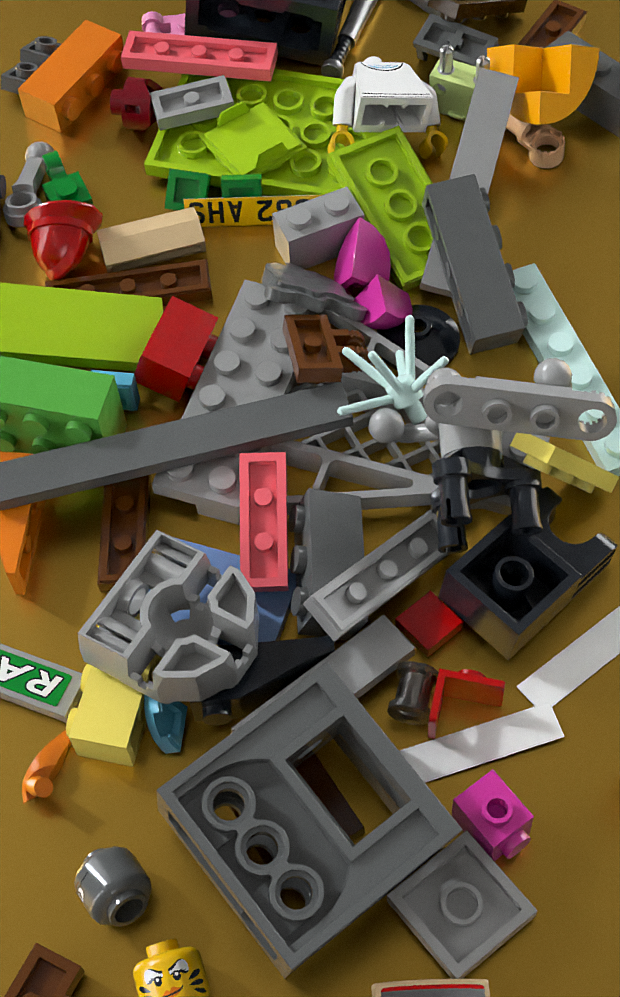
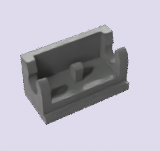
M434 14L429 15L413 41V47L416 48L418 59L427 61L428 54L440 58V48L443 45H448L449 50L451 45L454 49L453 60L475 67L479 56L487 57V48L499 46L497 37L459 23L446 21Z

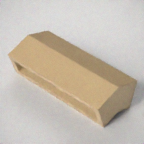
M194 207L96 230L108 273L136 269L206 251L205 238Z

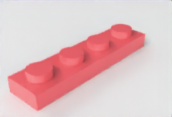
M129 30L121 54V61L124 69L214 77L224 75L225 78L271 82L278 57L277 43Z

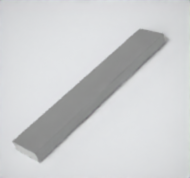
M480 67L450 179L475 174L479 188L484 187L487 193H489L519 77ZM433 240L419 289L451 297Z

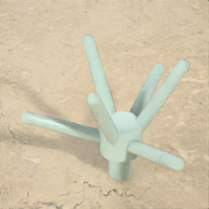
M408 315L405 318V357L402 350H397L395 353L398 377L392 373L375 351H370L368 358L376 369L350 348H343V355L384 387L388 395L339 407L337 413L343 416L393 404L397 410L404 409L413 425L418 424L427 417L419 401L423 396L421 388L427 383L431 373L439 368H444L449 360L445 356L441 357L415 380L414 317Z

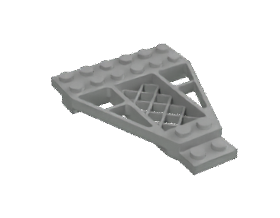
M244 280L181 419L335 383H297L283 333L284 315L327 314L329 323L338 329H348L349 331L353 329L354 331L358 330V332H361L365 339V345L368 347L367 351H375L379 356L397 366L396 351L402 350L405 357V350L360 321L350 320L325 309L318 313L295 304H281L268 300L264 295L266 287L263 284ZM415 357V379H417L430 366ZM363 370L357 373L356 371L342 373L341 381L349 405L388 395L385 388ZM422 396V397L419 399V401L421 402V404H422V406H423V408H424V402H423V396ZM393 404L365 410V414L353 418V426L312 435L301 442L291 440L242 452H286V463L288 466L318 473L312 489L324 490L329 477L379 489L338 492L361 496L362 510L431 505L430 494L438 487L433 482V473L429 475L417 473L410 466L428 458L432 464L441 459L438 455L441 453L440 440L432 443L430 441L419 442L421 448L402 455L395 444L397 441L381 443L372 439L363 444L359 443L354 432L368 427L369 419L373 413L381 408L396 410L401 414L406 425H413L404 409L397 410ZM501 431L503 455L535 469L523 463L526 453L510 446L516 433ZM533 435L549 443L550 437ZM345 437L352 448L340 453L327 449L326 445ZM387 447L394 460L383 464L371 461L368 455ZM239 453L156 473L152 482L155 494L195 504L198 514L240 525ZM304 495L287 496V515L290 514L292 506L298 505ZM507 495L488 498L471 504L470 509H486L509 515L511 514L510 498Z

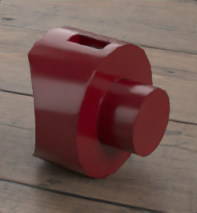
M128 77L123 89H113L111 92V114L121 115L125 129L145 131L157 121L151 105L150 92L163 90V88L151 79Z

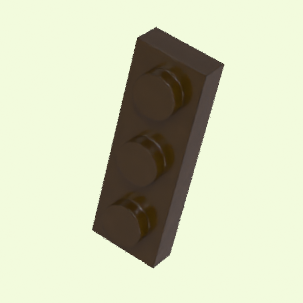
M429 0L427 6L441 12L440 17L453 23H461L464 18L485 20L486 16L507 18L508 14L524 12L527 0Z

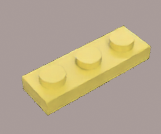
M516 433L510 446L526 453L523 463L592 494L595 486L612 493L619 479V476L531 434Z

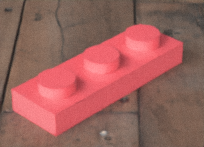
M286 452L239 453L240 570L254 592L289 591Z

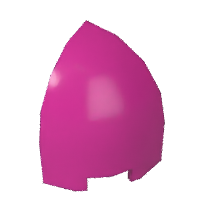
M359 218L352 225L346 235L335 267L334 281L343 286L348 295L353 294V288L364 289L377 274L388 281L390 277V251L385 239L372 224L362 218Z
M378 274L354 299L355 302L367 308L365 318L360 322L371 329H390L399 326L405 322V318L408 315H412L413 311L409 294Z

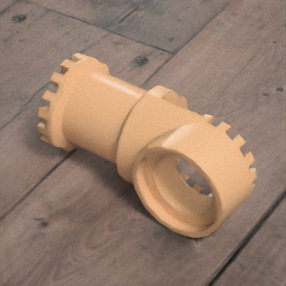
M509 114L506 129L516 135L517 142L529 150V159L534 165L540 168H553L563 161L565 137L564 135L562 136L561 131H557V129L549 124L524 123ZM547 144L557 149L547 153V151L541 152L537 148Z

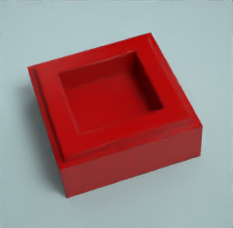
M430 590L395 618V626L428 658L462 630L463 621Z

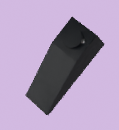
M330 636L258 642V655L237 685L233 688L224 689L203 701H190L195 722L203 721L208 725H223L229 723L232 719L248 716L335 651L334 641ZM235 645L218 646L230 652L234 661L236 659L241 660L243 649Z

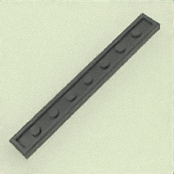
M342 381L0 462V511L353 426L352 413L343 416L337 413L339 407L349 405Z

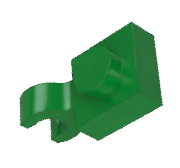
M57 151L42 155V159L47 167L45 170L50 180L42 184L47 201L74 200L93 204L92 197L78 171L67 175Z

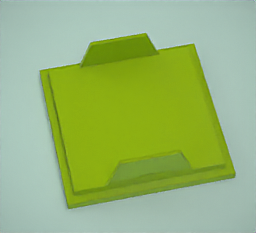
M242 101L224 110L219 115L217 127L199 136L203 144L232 175L263 174L307 150V146L264 102L249 109L245 102Z

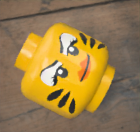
M177 938L146 947L148 958L140 961L133 970V977L139 997H209L210 987L199 950L190 946L179 948Z

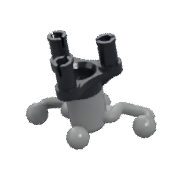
M547 358L540 362L534 371L535 383L572 388V372L569 365L563 360ZM439 368L431 373L427 383L429 384L433 377L435 379L438 378L440 374L443 376H447V373H452V376L460 374L450 368ZM445 392L437 396L435 401H437V405L442 404V407L447 405L448 408H451V404L456 406V402H460V396L453 392ZM381 408L373 413L369 419L368 429L372 437L378 442L392 443L397 441L413 443L440 440L441 459L432 464L433 482L438 487L430 494L431 510L437 516L438 551L440 553H445L446 548H448L447 554H457L468 550L465 525L472 522L470 505L492 497L509 496L513 535L526 537L542 532L543 525L541 524L538 493L543 490L541 473L537 469H532L503 455L501 431L441 424L430 419L428 415L425 424L404 425L401 415L394 409Z

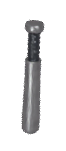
M354 0L337 37L338 43L330 59L325 60L321 67L323 76L342 77L345 59L350 49L354 48L378 0Z

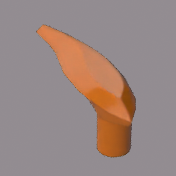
M66 730L50 741L29 766L22 783L23 804L36 797H48L52 793V782L61 770L68 749L72 744L66 735Z

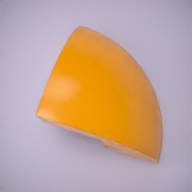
M512 44L487 48V57L490 58V70L519 77L510 115L524 123L551 124L569 116L586 97L595 77L600 48L574 44L547 48Z

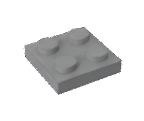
M467 830L387 895V902L451 979H463L534 919L538 911Z

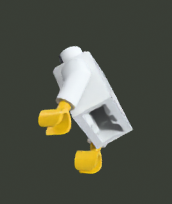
M375 56L365 59L364 62L356 63L353 75L346 77L335 93L333 126L337 128L329 142L328 154L335 151L337 143L343 144L345 147L355 143L354 137L348 132V128L352 127L354 132H383L399 125L403 132H426L427 137L420 143L419 153L422 158L427 159L432 154L434 146L436 155L439 158L448 146V139L437 128V126L441 125L434 88L422 81L410 65L406 63L382 62L379 57Z

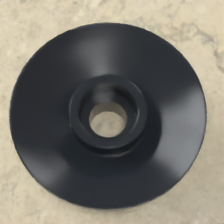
M412 305L414 331H422L414 332L415 357L430 367L443 356L448 358V364H450L456 357L460 346V332L455 321L438 308L428 305ZM405 322L390 329H377L378 334L405 350ZM381 357L387 365L397 370V366Z

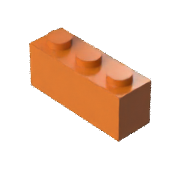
M85 20L18 88L25 117L62 133L72 121L79 117L83 109L95 97L100 95L103 88L124 69L121 61V54L124 48L122 35Z

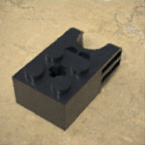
M549 487L543 488L538 493L540 518L543 525L541 533L526 537L513 535L512 516L509 514L446 570L438 596L441 601L507 660H510L609 565L618 547L617 543L603 533H599L589 541L579 544L563 542L557 538L551 531L550 525L555 519L556 508L561 503L562 498Z

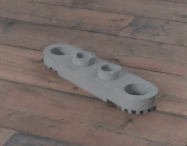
M447 373V376L440 374L436 379L433 377L430 383L426 384L425 390H423L426 414L430 419L441 424L596 441L608 436L617 423V416L611 398L609 396L606 397L603 392L596 393V390L582 392L574 391L571 387L476 376L474 379L461 377L460 375L452 376V373ZM445 392H453L460 396V402L457 401L456 406L451 404V408H448L447 405H444V407H442V404L437 405L435 399ZM596 409L604 413L602 420L599 418L597 420L598 423L592 421L591 425L589 422L584 424V421L579 420L580 415L588 410Z

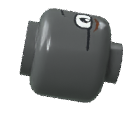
M117 846L100 848L91 852L78 869L74 881L78 897L91 918L100 925L122 927L133 923L145 912L152 892L150 878L134 854L127 848Z

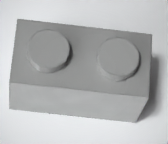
M348 187L272 213L275 246L285 264L293 263L303 269L337 258L350 228L359 218L364 219V213Z

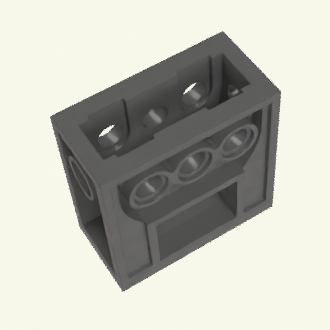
M328 662L324 663L156 790L157 806L160 814L284 979L442 850L463 830ZM333 739L393 813L392 816L356 845L295 769ZM222 806H229L237 810L240 817L235 820L226 821L220 819L214 811ZM260 847L270 853L273 861L268 864L259 865L250 860L246 852L251 848ZM285 889L298 891L305 900V907L297 910L288 908L282 902L280 892Z

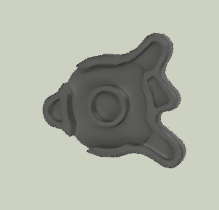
M275 262L265 265L261 281L266 287L264 295L268 300L281 304H295L318 313L325 309L353 321L364 320L367 308L355 302L354 298L346 293L345 288L336 281L319 273L304 270L293 263L283 265Z

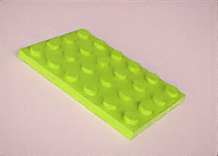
M275 68L271 82L226 78L234 105L244 101L247 107L251 109L264 102L307 146L306 151L262 174L263 195H325L342 188L327 163V148L337 128L333 126L334 97L344 79ZM182 74L177 86L214 78V76ZM219 117L162 131L159 129L144 163L146 175L168 179L169 168L207 173L211 175L210 186L221 188V176L232 174L199 139L200 135L217 127ZM352 127L348 128V132L354 137L355 143L381 133L354 132ZM337 143L335 146V151L344 148L345 146L343 144Z

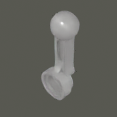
M34 142L26 150L25 166L18 180L11 186L13 193L6 198L3 206L5 221L10 226L24 227V215L32 208L42 204V201L36 196V192L46 173L45 169H47L42 155L54 151L53 147L46 142Z

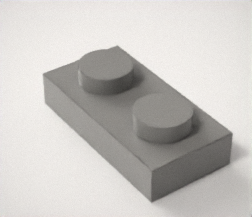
M224 75L150 92L151 105L160 131L219 117L221 112L234 106V101Z

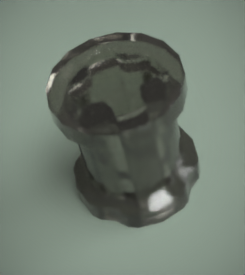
M414 661L401 662L398 664L396 671L399 683L395 699L389 701L387 713L393 719L402 723L425 725L429 721L431 711L428 705L432 687L436 686L439 672L434 667L425 663Z

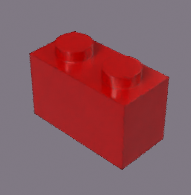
M172 296L141 354L134 373L136 383L177 402L180 401L186 387L194 390L205 368L198 364L201 357L209 359L218 339V336L212 334L218 317Z

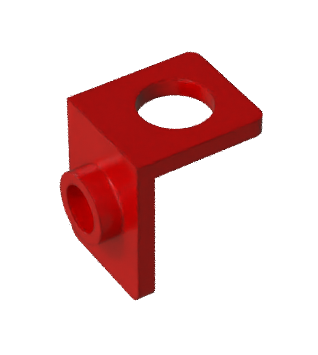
M439 668L428 721V738L435 739L444 697L501 707L505 682L487 678L483 673L476 670L462 669L456 672Z

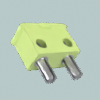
M443 45L440 48V59L429 75V85L436 92L439 113L465 121L480 67L490 70V58L479 56L475 67L453 60V47L450 45L448 50V45Z

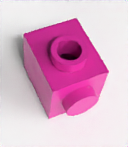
M493 769L453 799L451 816L464 832L466 830L493 861L503 854L507 859L512 858L530 842L531 838L528 834H530L534 816Z

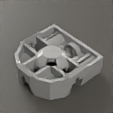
M156 530L78 632L79 650L84 662L160 703L203 701L224 689L233 688L237 685L258 655L259 614L255 592L241 570L230 565L224 574L221 575L219 569L211 565L204 552ZM208 584L214 588L207 596L208 600L204 604L200 602L199 594ZM179 610H190L189 619H182L174 622L170 614ZM139 613H140V620L134 618V617H136ZM219 638L243 649L241 660L236 659L234 661L230 652L216 646ZM157 654L162 657V660L153 671V682L149 681L147 683L143 681L141 674Z

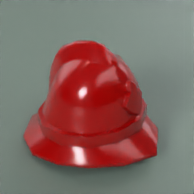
M74 200L48 201L32 208L24 215V227L27 229L28 239L32 244L33 256L38 266L50 280L63 278L67 273L72 272L83 260L88 245L93 242V234L101 227L103 214L93 204Z

